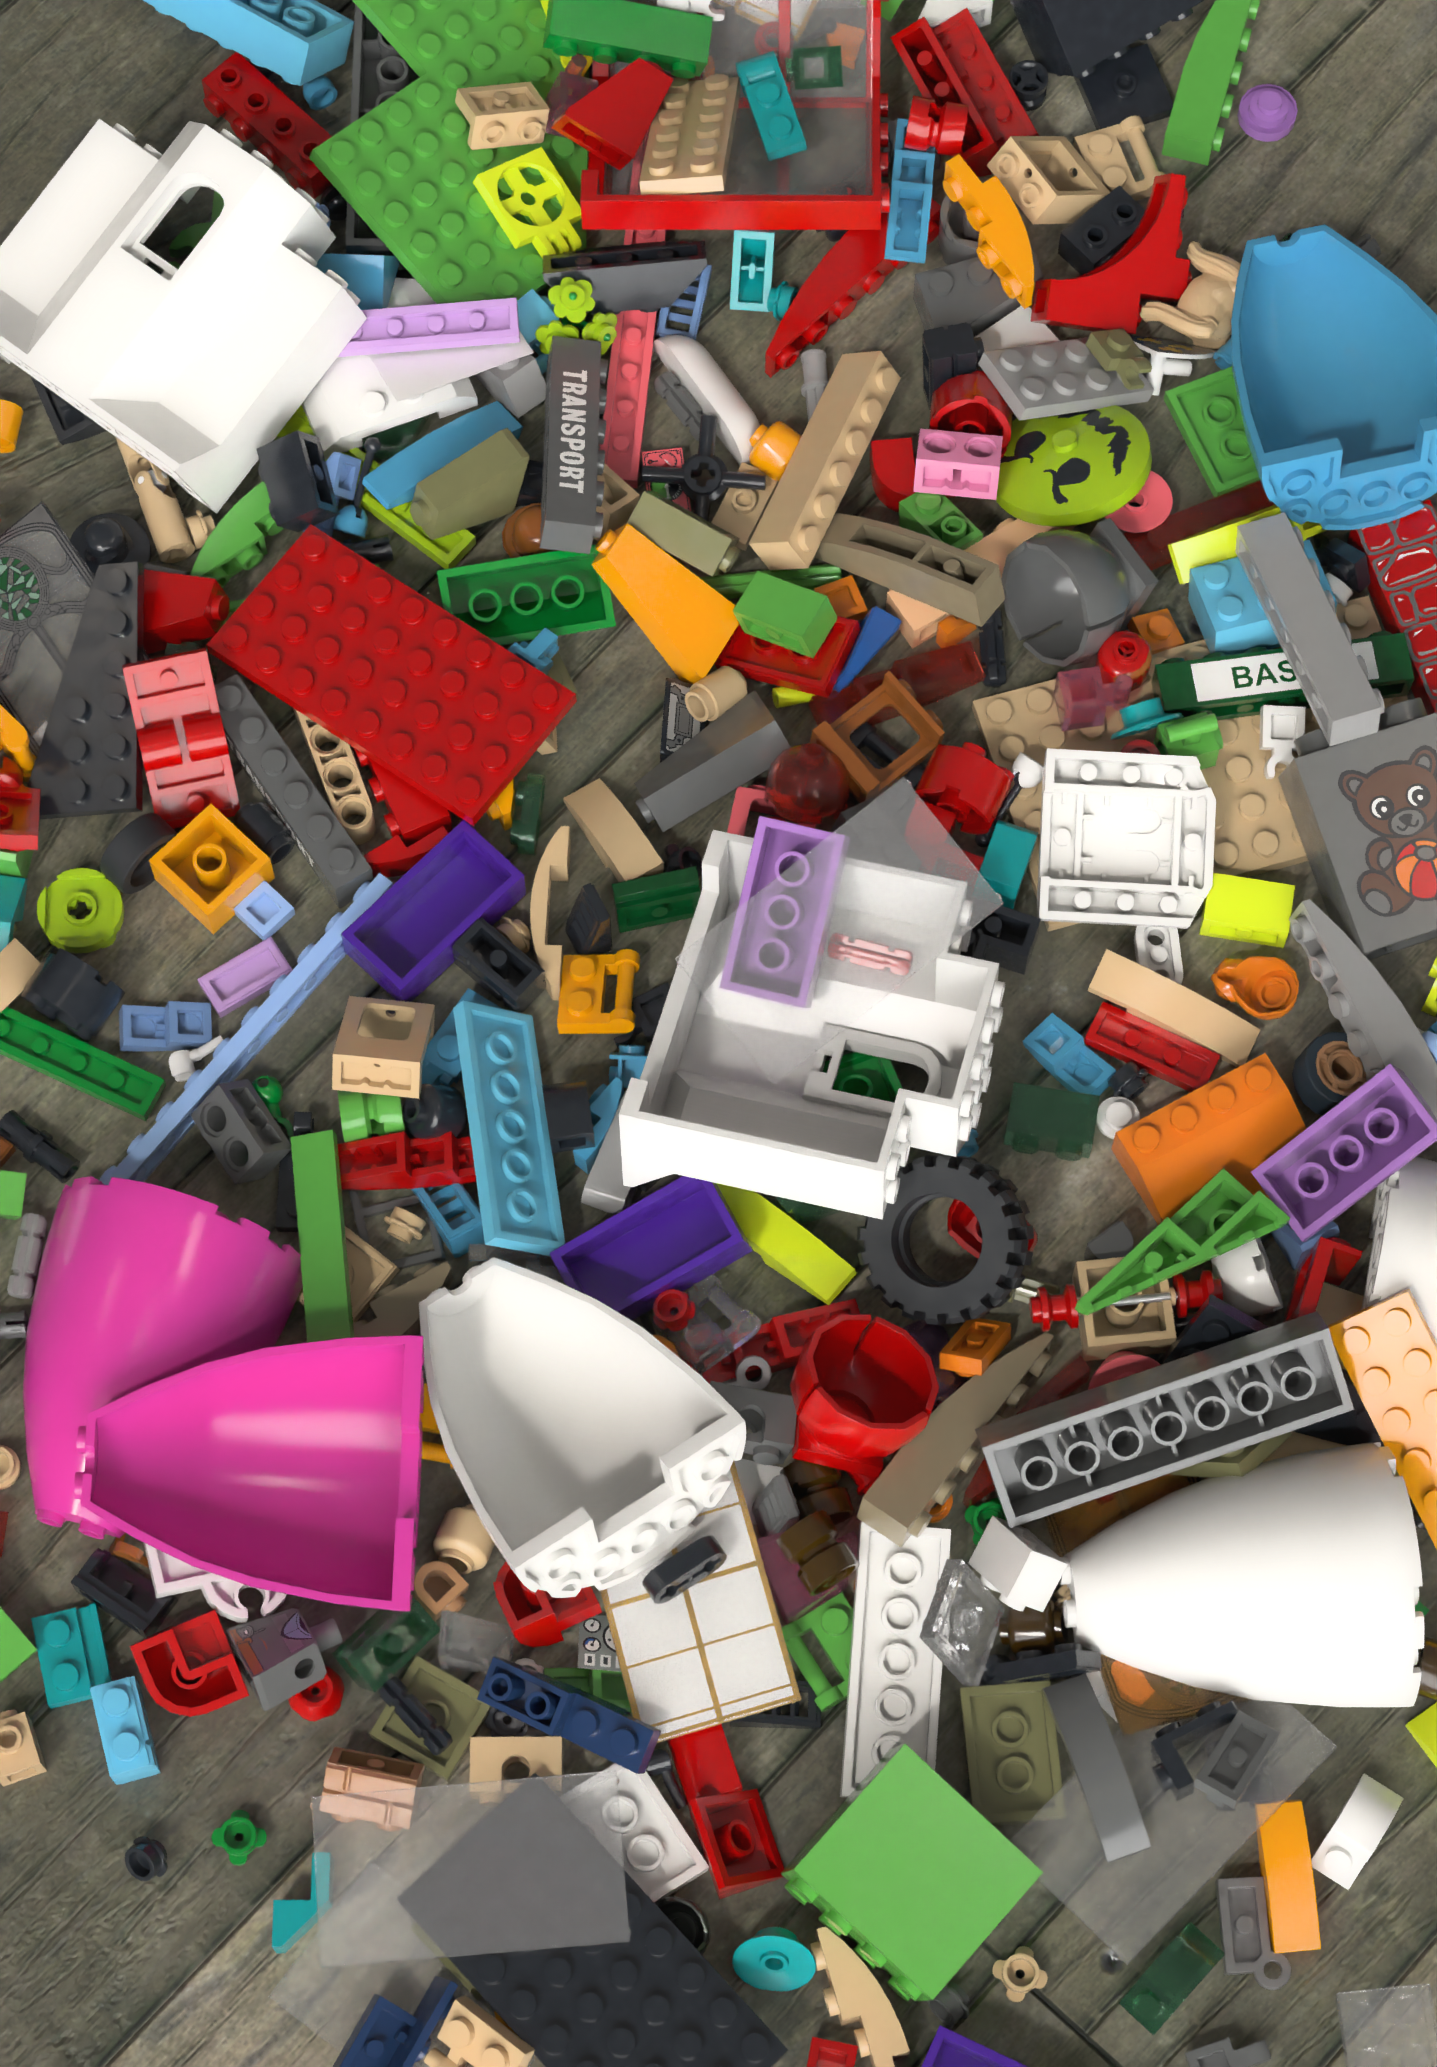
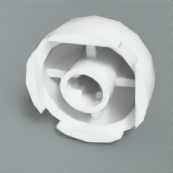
M1260 1237L1211 1259L1213 1279L1220 1278L1224 1302L1251 1317L1268 1314L1283 1308L1280 1291L1276 1280L1274 1281L1269 1267L1271 1265Z

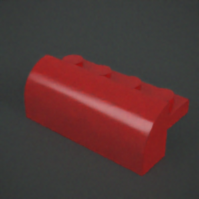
M965 8L935 28H932L926 18L922 17L890 37L923 97L935 99L937 105L941 107L947 101L969 105L960 156L977 177L993 174L987 167V164L1010 136H1040L968 8Z

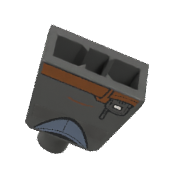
M294 1608L226 1630L237 1663L264 1712L323 1679L327 1671L321 1652L343 1643L340 1631L333 1618L308 1627L299 1610Z

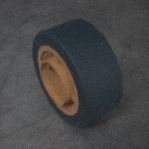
M1328 1032L1316 1037L1295 1060L1292 1072L1294 1087L1302 1102L1313 1112L1322 1116L1367 1082V1074L1362 1066V1062L1359 1057H1355L1350 1051L1347 1034L1344 1032Z

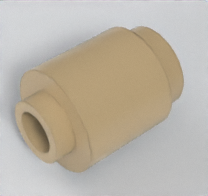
M722 666L690 687V691L685 695L686 707L696 720L700 722H705L706 720L714 721L747 695V682L739 671L729 666Z

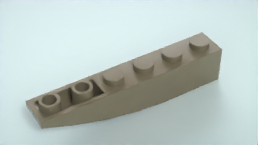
M835 513L814 556L824 562L980 627L986 623L1005 600L998 564L932 537L864 517Z
M1045 1332L1010 1351L992 1363L982 1376H973L943 1401L931 1413L923 1431L897 1452L864 1495L857 1518L901 1548L911 1535L918 1538L932 1518V1515L928 1512L937 1502L940 1505H944L957 1485L953 1479L959 1471L962 1470L968 1473L979 1458L981 1450L978 1449L980 1443L975 1429L1005 1419L1002 1415L1009 1406L1016 1409L1021 1404L1030 1388L1026 1383L1032 1375L1040 1378L1053 1359V1356L1048 1351L1054 1336Z

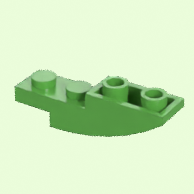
M264 482L250 490L220 520L198 554L190 574L191 576L214 578L223 588L231 577L243 569L249 570L254 568L261 562L263 556L268 554L264 537L276 535L284 528L277 526L269 512L270 498Z

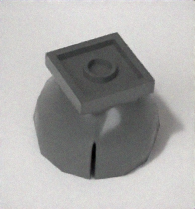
M1111 518L1098 522L1090 536L1065 529L1034 535L1007 555L1001 578L1005 595V612L1019 641L1035 636L1056 624H1061L1041 636L1026 640L1023 646L1043 663L1062 667L1083 663L1096 654L1112 634L1117 631L1127 630L1129 621L1137 615L1158 583V579Z

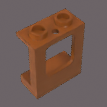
M891 671L885 674L881 686L830 725L826 720L812 730L809 746L860 803L871 798L875 799L929 757L937 745L942 743L945 734L943 724L938 716L930 709L925 711L915 700L916 695L912 687L904 679L900 678L898 680ZM891 706L914 729L919 736V741L887 767L877 769L852 743L850 734L880 710Z

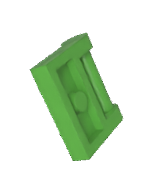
M843 1593L838 1594L798 1620L782 1627L788 1652L815 1692L817 1698L814 1701L821 1712L827 1711L847 1698L853 1609ZM809 1631L812 1632L842 1679V1683L834 1687L831 1686L803 1642L802 1635Z

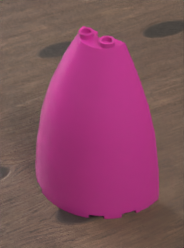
M92 1176L74 1179L72 1187L64 1186L42 1254L26 1332L23 1406L26 1453L37 1520L54 1527H62L63 1522L66 1521L80 1524L79 1532L96 1539H104L105 1534L120 1538L126 1533L82 1507L81 1499H74L75 1473L84 1472L86 1454L77 1453L79 1426H86L88 1413L144 1386L204 1363L262 1348L274 1347L303 1287L301 1255L292 1246L283 1244L282 1248H279L276 1242L269 1239L270 1231L246 1218H238L235 1223L229 1220L225 1214L217 1211L218 1205L162 1186L111 1177L109 1185H104Z
M412 1335L352 1337L267 1347L204 1363L144 1386L88 1413L86 1426H79L77 1453L86 1454L84 1472L75 1473L74 1499H81L82 1507L132 1537L193 1567L241 1584L339 1605L410 1612L412 1607L411 1591H414L416 1557H414L413 1548L417 1547L421 1488L423 1432L420 1413H423L424 1378L422 1366H424V1337Z

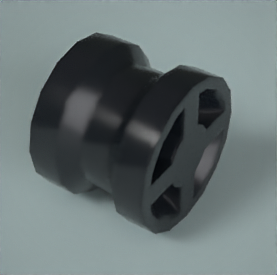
M1034 60L1018 62L1009 72V82L1025 111L1036 110L1043 105L1046 99L1048 85L1047 70L1041 63ZM1034 87L1033 90H1024L1025 88Z

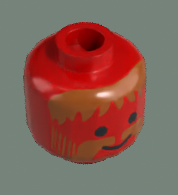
M1127 630L1115 632L1103 643L1098 651L1095 664L1097 677L1111 691L1125 693L1138 689L1148 678L1152 662L1151 648L1147 641L1135 632Z

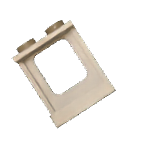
M349 996L333 1051L332 1090L419 1099L422 1087V1064L427 1045L434 1037L435 1005ZM387 1010H393L396 1013L391 1014Z

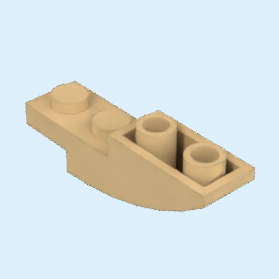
M826 1926L816 1929L817 1942L811 1943L810 1949L815 1959L816 1970L825 1969L830 1987L823 1989V1995L830 2017L838 2015L841 2026L859 2021L861 2028L854 2030V2036L861 2058L869 2056L872 2067H895L893 2061L908 2057L910 2050L901 2024L889 1999L864 1962L842 1939Z

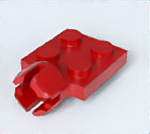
M3 756V768H0V849L16 852L38 850L41 789L25 787L23 771L15 761Z

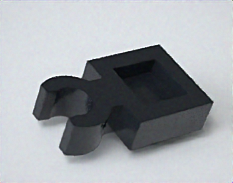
M668 982L633 998L632 1010L636 1015L635 1027L631 1032L614 1038L617 1048H619V1045H631L636 1035L641 1032L644 1033L648 1042L653 1040L670 989Z

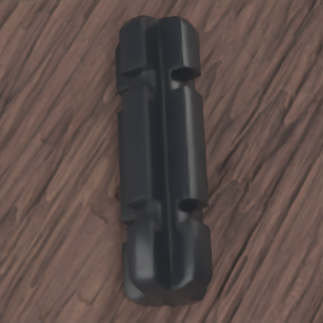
M996 609L982 627L978 626L979 630H983V632H979L981 665L986 667L982 668V682L985 686L999 688L1007 682V669L1005 665L1002 666V663H1006L1004 632L999 630L1000 627H1003L1002 612L999 609Z
M394 1676L387 1680L379 1689L380 1697L389 1707H395V1713L418 1738H424V1745L433 1755L437 1756L444 1752L453 1742L451 1735L442 1725H436L435 1717L412 1693L408 1695L407 1687L398 1677Z

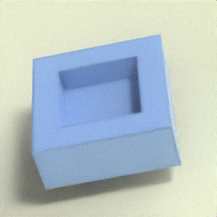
M265 880L234 908L235 915L263 941L275 934L295 915L294 907Z

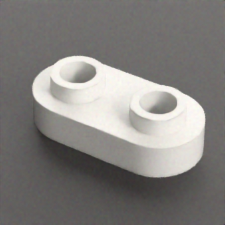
M1137 926L1134 935L1137 963L1181 985L1183 981V966L1178 929ZM1155 935L1160 937L1163 943L1153 945L1148 941V938Z

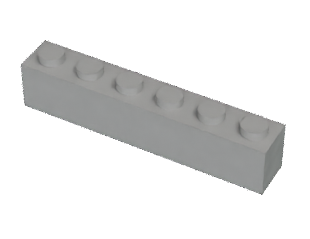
M1285 512L1237 526L1235 552L1329 746L1377 733L1380 714L1384 713L1385 710L1382 695L1377 688L1372 689L1368 681L1366 663L1361 655H1355L1351 647L1350 631L1345 623L1339 622L1335 614L1336 607L1332 594L1329 590L1324 591L1319 582L1320 575L1315 560L1313 558L1308 559L1304 552V541L1299 528L1291 526Z

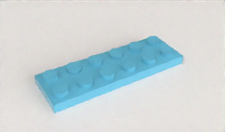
M463 1000L453 1007L485 1245L550 1256V1252L565 1244L545 1111L533 1016Z

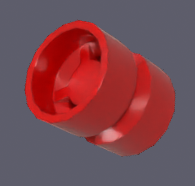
M913 95L904 148L926 152L931 146L935 147L937 154L952 157L960 155L969 105L947 101L941 107L937 105L935 99Z

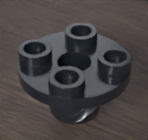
M104 513L93 516L80 524L69 540L93 577H95L98 565L138 561L145 566V563L151 560V546L145 530L134 519L122 514ZM72 563L71 570L77 581L89 587Z

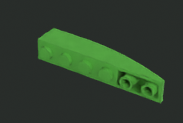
M1216 0L1196 35L1184 65L1166 129L1161 155L1208 166L1211 152H1220L1225 128L1219 127L1221 117L1229 119L1234 95L1228 94L1230 84L1238 86L1243 62L1237 61L1239 51L1247 52L1252 29L1245 27L1248 19H1256L1260 0Z

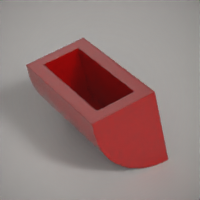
M722 1724L666 1740L689 1810V1801L695 1798L742 1791V1784Z

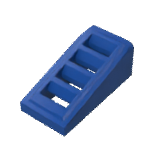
M877 606L872 607L859 623L861 629L833 687L835 691L840 692L843 688H846L887 643L902 623L899 618Z

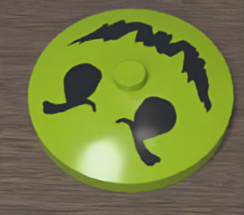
M1117 405L1021 421L1017 418L1012 421L1011 439L1007 446V451L1000 460L996 502L1015 518L1041 526H1073L1105 517L1132 500L1148 479L1152 465V453L1146 429L1133 414Z

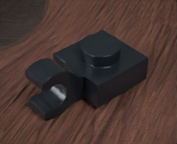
M1323 534L1313 536L1316 548L1314 551L1320 565L1327 566L1328 573L1334 575L1358 593L1371 583L1365 553L1337 537L1329 541Z

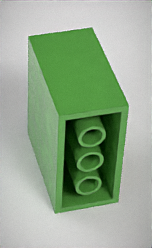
M902 1744L890 1749L780 1874L788 1880L784 1885L785 1889L801 1904L805 1905L809 1902L816 1906L822 1912L818 1918L819 1921L838 1937L841 1934L848 1936L857 1945L853 1949L856 1955L871 1969H874L876 1966L882 1968L891 1977L887 1982L889 1987L908 2002L910 1998L914 2001L933 2000L1040 1877L1043 1871L910 1747Z

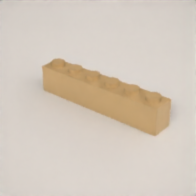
M881 351L842 354L749 542V545L769 570L809 568L901 379Z

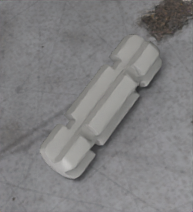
M26 1213L22 1217L20 1230L23 1235L18 1236L11 1268L14 1275H10L7 1291L12 1297L29 1299L32 1296L35 1283L32 1277H35L37 1274L43 1246L40 1237L45 1236L47 1221L42 1215Z

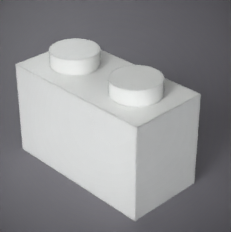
M993 1515L968 1562L982 1575L979 1581L983 1585L1001 1593L999 1600L1018 1611H1023L1025 1606L1040 1612L1044 1611L1068 1565L1028 1529L1021 1526L1009 1528L1007 1521Z

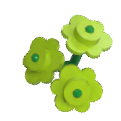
M565 277L561 280L560 285L553 286L549 290L548 299L551 304L555 305L553 312L560 321L552 320L549 325H541L537 328L535 336L541 342L539 348L542 353L549 354L552 336L578 339L579 331L574 326L583 329V340L601 342V356L607 352L609 346L617 336V331L615 330L617 316L611 312L606 314L598 312L593 317V322L588 323L584 321L586 312L592 311L595 307V300L590 297L592 285L588 281L578 280L575 282L573 278Z

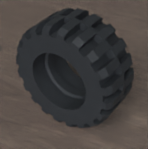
M924 1156L913 1159L905 1167L900 1166L897 1175L900 1178V1185L895 1204L887 1203L883 1219L866 1216L865 1225L857 1227V1240H864V1252L858 1253L860 1265H868L871 1275L866 1279L871 1288L880 1289L884 1294L881 1300L890 1308L898 1307L901 1309L902 1316L911 1320H925L926 1324L941 1325L965 1322L990 1314V1310L1001 1307L1010 1299L1009 1293L1013 1289L1019 1288L1025 1279V1276L1022 1274L1025 1265L1031 1264L1033 1252L1028 1250V1239H1034L1033 1225L1027 1226L1025 1215L1030 1213L1025 1200L1019 1201L1015 1195L1018 1188L1010 1179L1000 1177V1170L992 1165L979 1163L976 1158L967 1156ZM941 1197L954 1198L964 1202L975 1214L982 1231V1250L978 1262L970 1273L954 1281H941L929 1277L916 1263L910 1248V1228L916 1213L925 1203Z

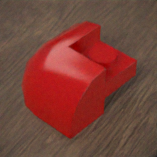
M507 1562L498 1571L496 1582H493L497 1601L514 1637L520 1644L530 1647L549 1646L564 1641L561 1631L602 1613L600 1604L591 1586L581 1588L576 1597L568 1598L551 1597L547 1591L539 1589L533 1592L523 1585Z
M215 1609L175 1626H170L130 1645L148 1692L156 1704H159L171 1713L189 1717L207 1714L249 1696L241 1670Z

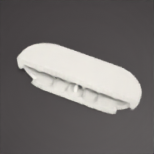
M667 335L654 340V352L669 372H672L679 380V385L683 386L701 407V414L717 417L716 435L737 463L741 465L744 462L751 465L749 455L753 447L749 439L759 428V421L710 353L698 341L683 335Z

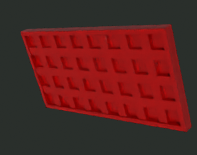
M312 524L309 525L206 644L210 654L472 826L479 821L577 702L576 693Z

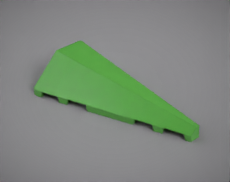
M1223 1168L1170 1219L1166 1217L1077 1302L1075 1310L1084 1315L1096 1312L1288 1224L1290 1217L1260 1190L1253 1195Z

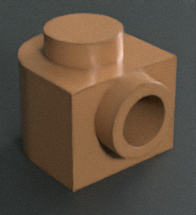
M433 1561L423 1565L418 1570L414 1579L413 1595L416 1603L434 1622L442 1615L447 1620H450L468 1602L463 1595L468 1591L469 1584L449 1564Z

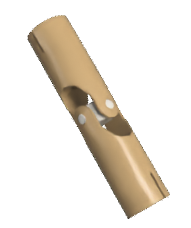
M116 438L133 487L139 496V502L160 560L165 563H175L188 558L194 553L195 546L176 495L172 492L168 474Z

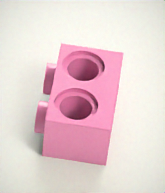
M920 428L913 492L996 500L1003 436Z

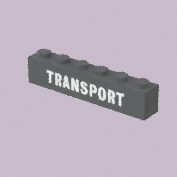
M552 336L546 369L540 548L590 554L593 537L601 538L603 513L596 512V507L602 506L604 482L597 481V475L602 476L605 451L598 450V444L603 445L606 420L599 419V414H604L607 390L600 389V384H605L608 360L601 359V342Z
M236 673L214 686L227 746L273 813L290 830V838L294 841L305 860L340 909L353 901L354 894L364 882H372L374 880L372 868Z

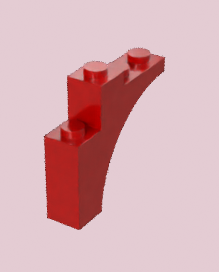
M1169 173L1154 177L1152 193L1139 225L1124 246L1105 263L1086 274L1071 279L1035 281L1030 322L1091 332L1124 328L1127 334L1132 335L1136 334V328L1142 319L1140 316L1142 310L1140 298L1167 303L1179 301L1181 295L1192 281V274L1189 271L1190 260L1176 257V251L1181 246L1183 236L1182 229L1180 228L1181 212L1185 208L1188 198V191L1185 187L1186 175Z

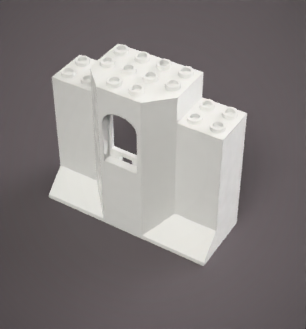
M99 119L0 246V358L8 364L12 362L171 476L187 493L217 514L259 460L256 449L272 442L366 321L367 317L357 306L361 300L347 289L348 283L330 269L324 274L316 267L318 260L336 238L327 226L330 219L315 207L317 202L309 194L300 188L294 190L287 184L284 178L271 168L274 165L260 152L253 150L251 154L247 153L241 148L242 142L226 129H222L218 133L206 124L189 121L162 155L149 144L142 148L135 143V136L120 124L116 123L112 128ZM201 186L208 187L222 196L224 200L223 210L180 268L177 269L143 244L179 198L188 204ZM150 261L164 272L160 275L146 264Z
M713 830L702 861V892L641 1077L640 1079L631 1077L619 1112L623 1185L635 1187L671 1174H678L883 1219L887 1203L895 1204L900 1185V1178L897 1177L899 1167L906 1166L910 1147L956 1157L965 1141L968 1142L971 1129H976L978 1126L982 1103L979 1102L981 1093L987 1092L992 1067L989 1065L993 1052L991 1039L993 1032L998 1033L1001 1025L1003 1007L1000 1006L1004 995L1005 982L998 981L999 963L960 955L961 951L967 952L972 926H969L973 910V901L966 900L967 882L846 857L811 1008L796 1007L719 988L754 838ZM832 934L850 936V941L854 942L855 938L888 945L891 951H895L896 947L909 950L913 953L911 969L908 975L903 976L891 973V968L888 967L882 971L850 963L851 958L846 957L845 961L830 958L827 948ZM844 1050L914 1064L923 1068L929 1076L928 1085L924 1093L899 1088L895 1103L833 1090ZM827 1055L832 1056L829 1064L827 1073H825L822 1071L825 1065Z

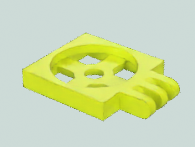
M542 147L476 176L473 184L515 249L532 242L543 259V255H560L563 252L581 248V239L571 225L580 221L581 207ZM527 167L539 170L546 182L537 186L528 184L520 170ZM504 178L513 193L510 198L500 201L498 181ZM530 193L533 195L535 204H525L521 199V194ZM556 197L562 206L560 216L552 222L542 206L545 201ZM517 213L529 216L534 225L520 222L512 216Z

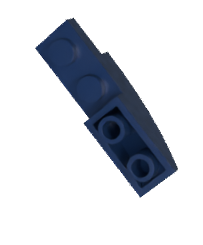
M493 1657L477 1697L478 1700L551 1736H561L636 1774L645 1773L661 1730L630 1716V1712L565 1682L500 1657Z

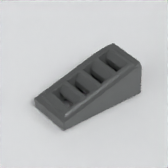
M784 1474L775 1476L752 1505V1512L759 1533L766 1546L776 1544V1540L780 1535L799 1522L800 1512L787 1476H784Z

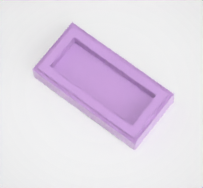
M269 937L197 980L219 1017L222 1018L270 990L274 982L283 974L288 976L292 968L273 938Z

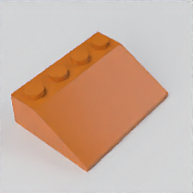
M1264 1053L1115 1133L1111 1150L1159 1225L1166 1217L1170 1219L1223 1168L1253 1195L1260 1190L1269 1198L1251 1171L1307 1128L1289 1089L1267 1054Z

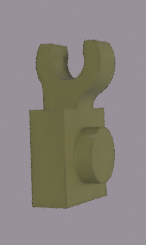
M1124 328L1091 332L1085 345L1106 372L1116 370L1127 389H1142L1145 384L1139 378V373L1151 372L1152 366Z

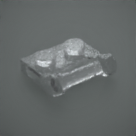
M714 1274L696 1283L685 1292L688 1294L689 1300L693 1301L696 1306L695 1316L692 1320L688 1321V1326L678 1332H672L668 1328L662 1330L655 1324L654 1315L650 1317L655 1329L663 1337L673 1342L678 1353L700 1375L755 1336L761 1327V1320L751 1310H744L721 1288L722 1283ZM711 1301L732 1322V1325L723 1331L701 1307ZM678 1309L671 1311V1315L678 1313Z

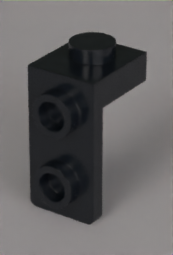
M1220 1701L1212 1702L1196 1712V1719L1182 1726L1179 1722H1173L1155 1733L1157 1739L1151 1741V1754L1157 1765L1152 1767V1771L1161 1789L1164 1792L1171 1789L1177 1801L1194 1793V1781L1177 1750L1231 1723L1237 1714V1707L1233 1701L1224 1705Z

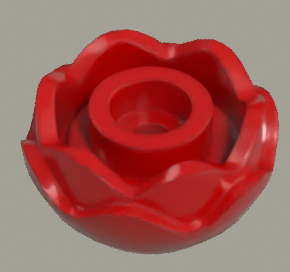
M326 1665L327 1673L323 1679L288 1699L290 1707L305 1720L318 1721L322 1718L333 1716L341 1707L345 1691L344 1683L341 1677ZM313 1688L320 1689L318 1695L311 1694Z

